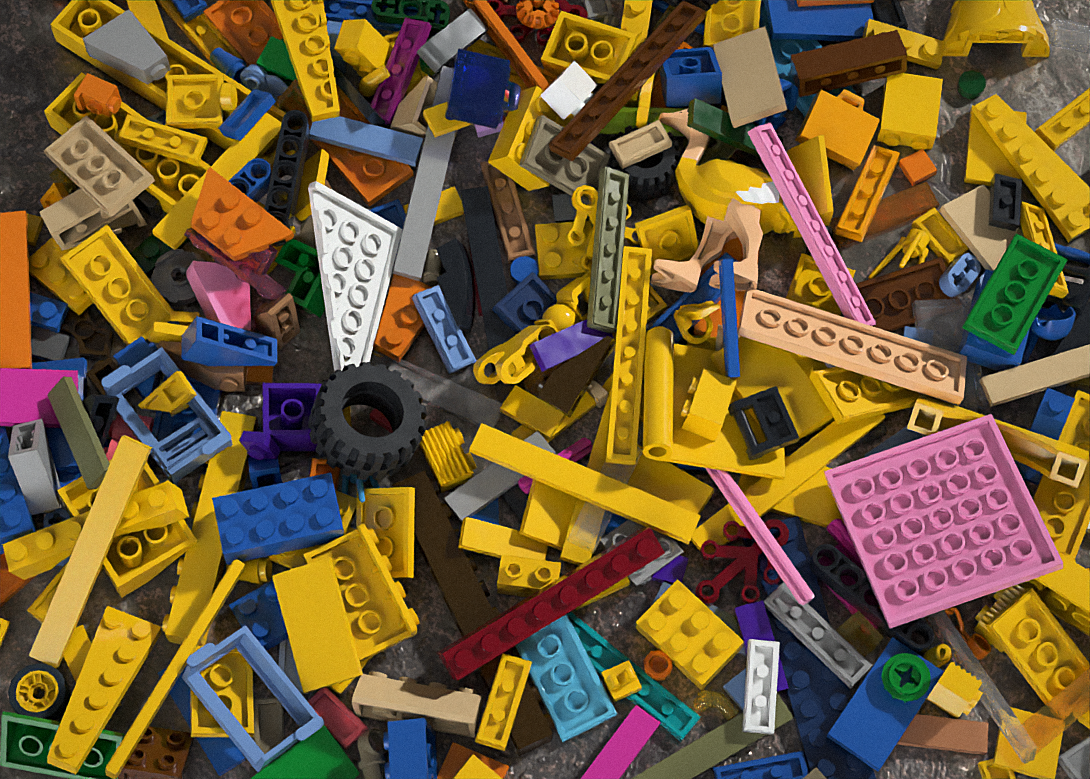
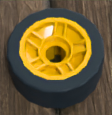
M41 663L28 665L18 671L11 680L8 690L9 703L16 714L54 721L65 712L71 697L69 685L60 671L51 665ZM38 689H41L43 692H45L44 696L41 699L35 698L38 694Z

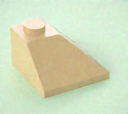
M425 76L399 103L390 129L425 138L428 124L423 117V111L431 108L433 105L438 84L435 80Z

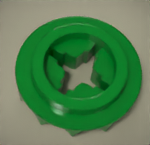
M901 653L891 657L885 663L881 674L884 690H887L893 699H899L905 703L920 699L929 689L931 682L930 671L924 661L908 653ZM911 668L912 671L910 672L909 679L913 684L907 682L905 686L900 687L901 677L898 676V673L903 675Z

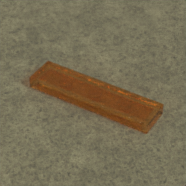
M927 181L881 199L864 238L923 215L934 207L938 209L939 202ZM841 215L831 219L829 226L833 230L832 238L838 248L856 241L835 234V228Z

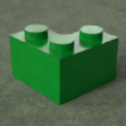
M292 238L282 246L275 259L277 264L295 275L285 294L289 293L293 296L295 306L321 318L325 310L317 249Z

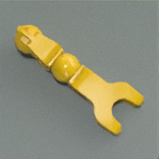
M592 267L582 277H577L557 292V303L547 308L542 319H537L534 322L535 325L524 328L513 338L492 348L479 358L473 366L476 380L481 384H495L500 380L504 384H516L531 374L536 368L537 361L529 345L539 340V333L541 339L587 319L588 313L583 316L580 314V308L577 306L579 303L577 297L582 293L584 301L589 304ZM488 363H493L496 370L487 377L484 373L485 366Z

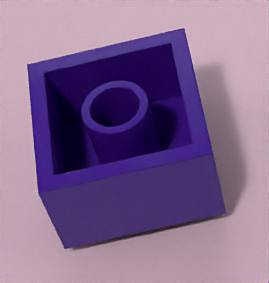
M263 383L262 432L269 433L281 449L280 451H316L318 443L313 444L309 435L311 429L308 427L312 406L322 383Z

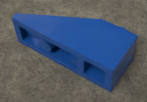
M196 316L182 334L181 359L205 366H275L277 364V339Z
M1047 387L1028 430L1058 440L1075 398ZM1015 462L1027 475L1026 481L1036 485L1039 484L1042 473L1023 463Z

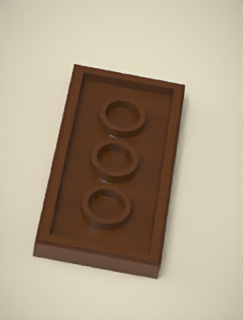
M939 257L856 283L876 322L873 327L888 332H896L904 329L905 326H915L959 312L962 307L958 296H947L939 285V279L947 269L943 258Z

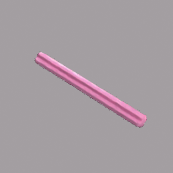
M705 468L798 603L805 605L814 598L813 592L729 472Z

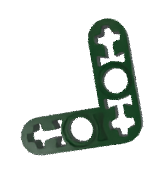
M373 0L371 4L372 16L381 23L402 25L405 18L428 22L432 26L430 33H438L450 23V8L442 0ZM382 6H387L385 12H380ZM396 6L399 8V14H395ZM411 6L418 9V13L414 16H407L403 12L405 8ZM437 10L441 11L439 24L435 23L434 14ZM420 57L421 70L425 74L436 75Z

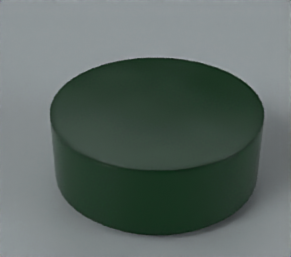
M974 70L964 72L957 83L959 93L968 99L980 97L986 87L985 77L980 72Z

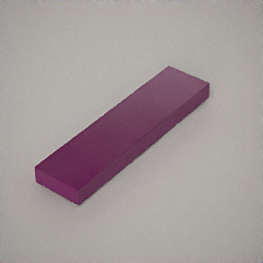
M410 18L404 19L386 64L390 77L379 83L371 102V106L383 118L386 125L392 124L397 107L404 99L420 58L416 52L426 43L432 28L428 22Z

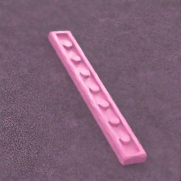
M767 123L754 127L747 133L843 316L874 326L876 322L772 124Z

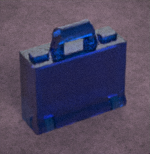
M458 49L454 61L445 118L497 129L498 124L502 122L504 111L517 110L519 105L521 87L508 81L511 68H509L510 60ZM505 90H509L508 102L504 101Z

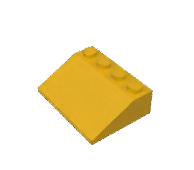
M743 336L738 338L740 377L729 378L737 381L734 392L739 399L777 386L799 439L827 427L835 420L809 378L814 371L828 368L824 362ZM724 348L714 353L710 359L721 374L725 376ZM748 409L752 417L758 423V420L754 414L753 409Z
M147 461L133 494L161 484ZM81 476L57 491L63 505L72 518L90 511L100 486L97 489H88ZM184 519L160 528L131 532L114 537L102 567L121 598L152 580L198 541Z

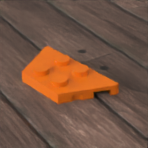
M211 167L207 170L191 220V226L232 260L238 261L248 257L253 252L269 249L270 244L283 239L287 242L294 237L292 230Z

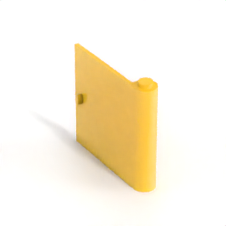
M656 326L648 330L645 337L643 454L653 460L784 480V447L767 453L761 458L749 460L746 453L747 445L734 416H730L728 410L723 426L715 441L681 429L685 417L680 416L686 399L691 400L692 395L688 394V390L693 377L699 379L704 368L721 374L710 359L717 351L674 344L673 332L663 326ZM734 391L732 394L730 404L734 401L740 400ZM746 410L745 414L758 444L766 441L760 426L750 412Z

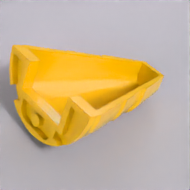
M954 0L950 11L951 16L942 39L944 41L943 56L968 57L973 43H1023L1021 46L1022 57H1049V39L1032 0Z

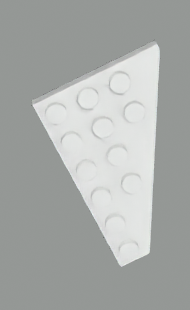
M315 181L309 184L308 191L334 371H342L344 366L352 363L359 367L360 362H370L403 229Z

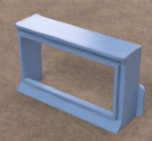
M162 347L131 368L127 365L119 367L101 381L106 395L120 398L116 408L117 413L137 439L150 447L158 443L157 439L123 395L160 370L167 378L174 372L180 371ZM195 389L194 391L197 395L187 404L197 417L201 416L215 437L167 470L168 474L152 451L150 452L153 460L170 482L175 485L181 478L228 446L231 447L233 445L231 434Z
M246 625L216 646L213 643H207L188 656L186 660L187 667L182 679L257 772H260L267 764L298 741L306 740L324 725L323 718L315 712ZM235 648L300 727L266 754L262 752L200 674Z

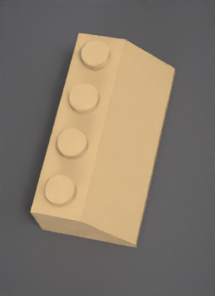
M372 671L369 672V675L363 674L360 676L352 697V705L357 717L384 722L425 718L435 731L475 738L482 706V695H477V691L469 688H459V691L449 690L446 685L436 682H430L429 686L417 684V680L408 677H399V680L389 679L384 673Z

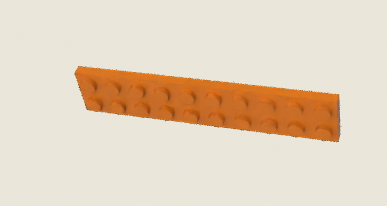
M219 0L203 11L206 18L248 66L256 64L271 36L279 40L283 39L275 13L263 0H254V2L251 0ZM336 84L340 109L339 116L371 124ZM290 90L291 92L288 95L277 96V101L287 112L299 110L305 113L308 118L309 129L311 128L313 122L302 94ZM311 139L320 150L323 149L329 154V161L369 207L414 176L413 170L408 164Z

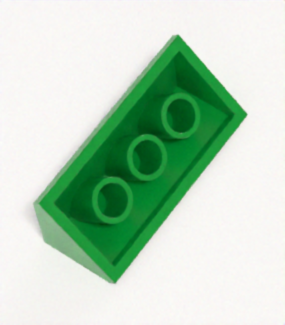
M3 711L1 716L0 766L68 779H112L106 776V766L124 739V733L103 730L77 774H73L47 763V755L61 722Z

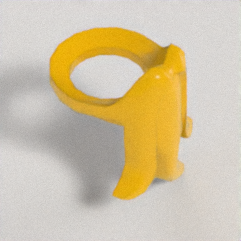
M710 300L701 304L680 306L673 316L682 337L692 344H701L708 340L713 329L709 314L721 308V305L714 304ZM704 318L707 325L706 332L700 338L692 337L688 331L693 324L692 321Z

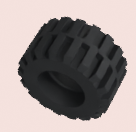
M629 125L625 128V133L620 131L617 134L616 139L640 128H637V126L632 128ZM671 132L667 134L672 140V147L652 155L659 161V164L652 168H640L633 164L622 169L614 154L610 151V168L629 174L628 192L631 198L636 199L638 195L642 196L641 200H648V196L652 195L653 199L659 197L660 192L663 194L667 193L669 186L673 187L675 184V170L680 161L681 153L678 141H673L674 135Z

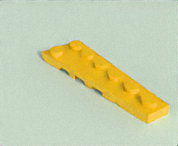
M270 0L311 121L315 122L339 117L340 109L333 60L330 52L324 0Z
M997 94L976 104L972 112L1068 243L1090 230V187Z
M110 606L106 607L47 755V763L77 774L160 637L161 626Z

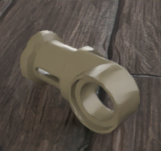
M373 728L358 737V749L361 757V762L358 763L359 769L362 770L364 779H386L383 765L386 762L384 753L387 750L384 748L383 731ZM370 737L375 741L376 750L370 744Z

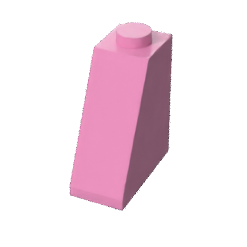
M193 261L186 271V277L206 319L251 331L249 265Z

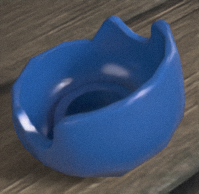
M1054 304L1049 309L1041 308L1030 328L1037 336L1043 339H1062L1072 330L1076 313L1072 307H1068L1063 312L1057 304Z

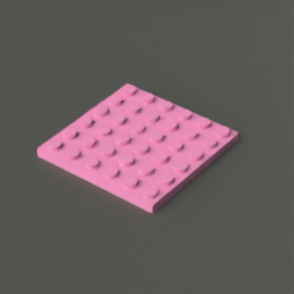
M992 414L824 471L825 479L889 629L1063 569V561Z

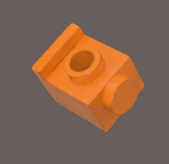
M89 73L86 74L73 95L79 110L84 111L86 107L96 115L104 114L108 117L118 112L122 102L116 85Z

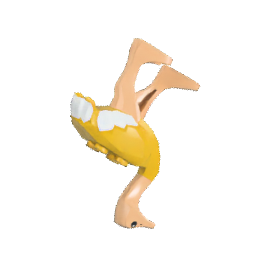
M689 108L674 113L660 114L659 120L661 123L676 129L688 139L687 148L677 165L675 176L679 191L686 205L691 208L694 216L705 224V229L700 245L690 261L655 260L654 269L658 273L652 274L650 283L671 290L694 292L697 289L701 270L720 256L723 245L738 237L742 243L743 260L741 262H733L735 291L746 292L747 287L757 289L758 251L762 236L772 230L779 234L798 231L771 176L762 169L752 168L732 160L714 159L697 167L696 165L710 141V136L687 126ZM719 261L714 262L713 266L717 273H719ZM719 274L713 275L710 278L709 285L713 288L720 289Z

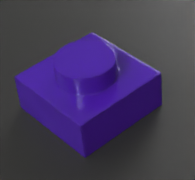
M243 431L239 440L247 450L248 455L257 460H263L264 458L277 459L281 450L269 433Z

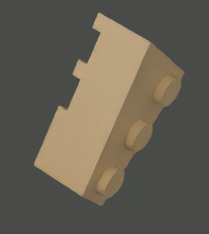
M81 188L39 212L50 234L62 251L78 246L105 225H108L114 234L122 233L121 228L137 224L139 227L147 225L133 200L114 216L110 217Z

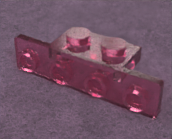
M193 228L186 230L184 235L192 240L191 242L195 247L205 250L213 256L216 263L226 266L235 273L239 280L249 283L257 289V293L260 296L273 300L285 295L287 289L266 274L278 252L273 246L269 245V249L253 252L248 257L234 261Z

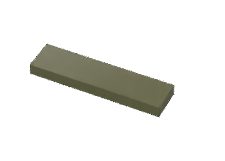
M63 376L47 396L87 488L97 489L101 485L110 463L72 377Z

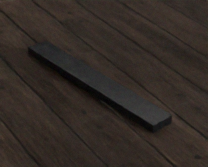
M488 186L460 190L487 345L488 350H491L513 338L515 332L492 310L508 292ZM491 363L492 372L496 370L495 365ZM524 379L516 384H504L501 380L495 383L498 405L504 403L515 385L526 391Z

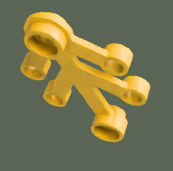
M582 185L572 194V205L577 211L572 229L566 234L565 239L567 244L572 247H577L584 241V233L582 231L588 215L593 227L586 254L579 261L581 269L588 272L591 267L586 266L585 258H590L591 260L593 258L598 192L591 186ZM581 196L588 197L589 204H583ZM628 204L626 209V220L632 214V209ZM625 226L624 239H627L628 243L632 246H639V241H635L632 238V233H637L636 228L632 229ZM571 233H576L579 236V242H574L571 239Z

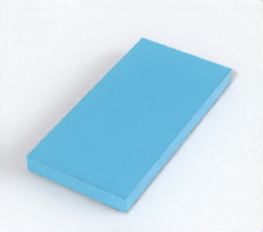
M567 614L515 645L521 658L532 662L529 675L563 743L618 715Z

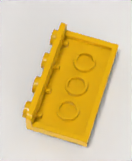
M364 523L358 525V529L303 554L306 564L327 557L331 558L360 662L417 634V625L420 624L414 609H408L403 600L406 594L399 581L394 583L389 573L393 571L389 559L385 554L381 556L376 545H379V541L372 528L367 529Z

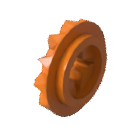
M520 0L516 5V15L525 26L535 29L546 28L557 21L559 3L554 0ZM533 7H536V8L543 7V11H541V10H539V9L536 10V11H533Z

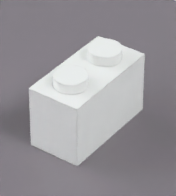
M573 61L540 96L564 120L570 114L575 116L594 96L591 92L597 84Z

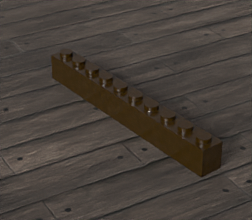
M422 471L393 484L392 488H415L414 538L461 636H465L499 615L500 612L497 607L491 608L487 600L490 593L484 580L478 582L474 573L477 571V566L471 554L465 555L463 549L458 548L460 531L458 528L453 530L449 522L452 519V515L447 504H440L437 495L440 494L434 478L428 479L425 471ZM516 646L503 653L515 657L512 650L516 649ZM502 654L477 668L489 694ZM527 681L510 733V738L519 756L551 742L553 738L552 731L555 730L550 715L548 713L543 715L538 705L542 703V699L535 686L530 687Z

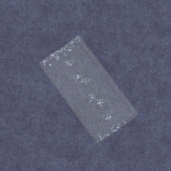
M970 298L915 300L912 303L917 340L958 353L964 331L962 326L967 319L971 305ZM967 361L964 398L960 405L948 401L944 402L968 410L985 409L987 401L980 384L982 377L981 365Z

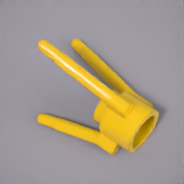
M917 228L910 229L908 235L901 237L898 244L868 276V279L875 278L901 249L904 256L899 264L900 268L905 267L910 257L917 258L919 256L917 264L923 263L929 253V250L926 248L930 241L928 234Z

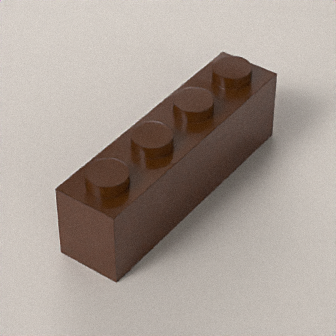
M898 30L882 32L877 35L791 55V75L795 86L798 88L799 97L816 94L821 89L829 91L905 73L907 70V52Z

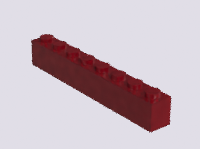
M650 527L640 528L438 651L437 654L451 678L459 680L665 554Z

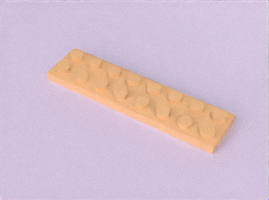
M747 287L741 309L738 335L960 405L963 400L967 356Z

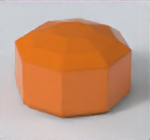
M662 650L650 651L643 660L644 672L653 680H665L673 670L672 660Z

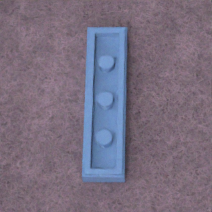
M341 116L315 121L310 128V139L415 167L424 142V138Z

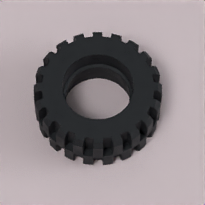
M360 362L359 367L352 363L344 366L342 371H334L330 374L329 379L323 382L312 406L308 427L311 429L309 434L311 442L313 444L318 443L315 449L321 458L325 456L328 459L326 464L331 468L338 467L342 469L341 474L348 477L351 473L357 475V479L367 480L368 476H372L374 480L383 479L386 473L392 476L399 471L400 467H405L410 462L426 430L427 422L425 418L427 411L426 407L421 405L423 398L420 392H414V384L408 378L404 380L400 377L402 373L395 369L393 372L387 370L386 365L378 363L377 366H371L370 362ZM352 405L373 407L388 419L393 433L384 437L362 435L347 423L342 410Z

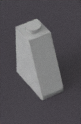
M129 9L83 38L85 48L90 57L146 84L163 78L171 70L167 55Z
M42 419L14 425L8 458L31 515L53 512L55 509H59L61 505V499L57 491L61 486Z

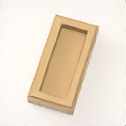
M660 120L609 142V148L622 169L672 147V140Z

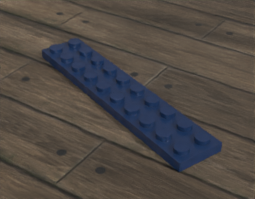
M799 516L780 520L789 530L788 541L781 548L814 594V598L808 604L830 624L817 577L809 566L811 557ZM770 530L774 538H778L780 536L778 530ZM742 538L744 547H750L756 542L755 539ZM764 552L758 556L756 587L760 592V601H764L784 582L782 578L775 585H769L764 581L763 573L767 567V557ZM770 570L767 572V577L775 580L778 578V574ZM766 608L774 639L776 642H780L779 656L789 687L785 691L809 773L817 767L826 779H876L873 768L826 737L852 698L849 687Z

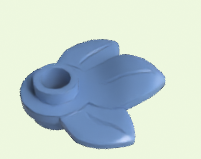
M249 65L241 72V85L250 91L257 89L271 93L276 100L273 104L278 107L277 96L288 95L291 92L281 79L274 75H267L266 70L259 65Z

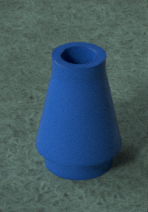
M220 47L214 49L210 54V60L217 69L239 84L242 83L240 75L242 70L247 67L246 62Z

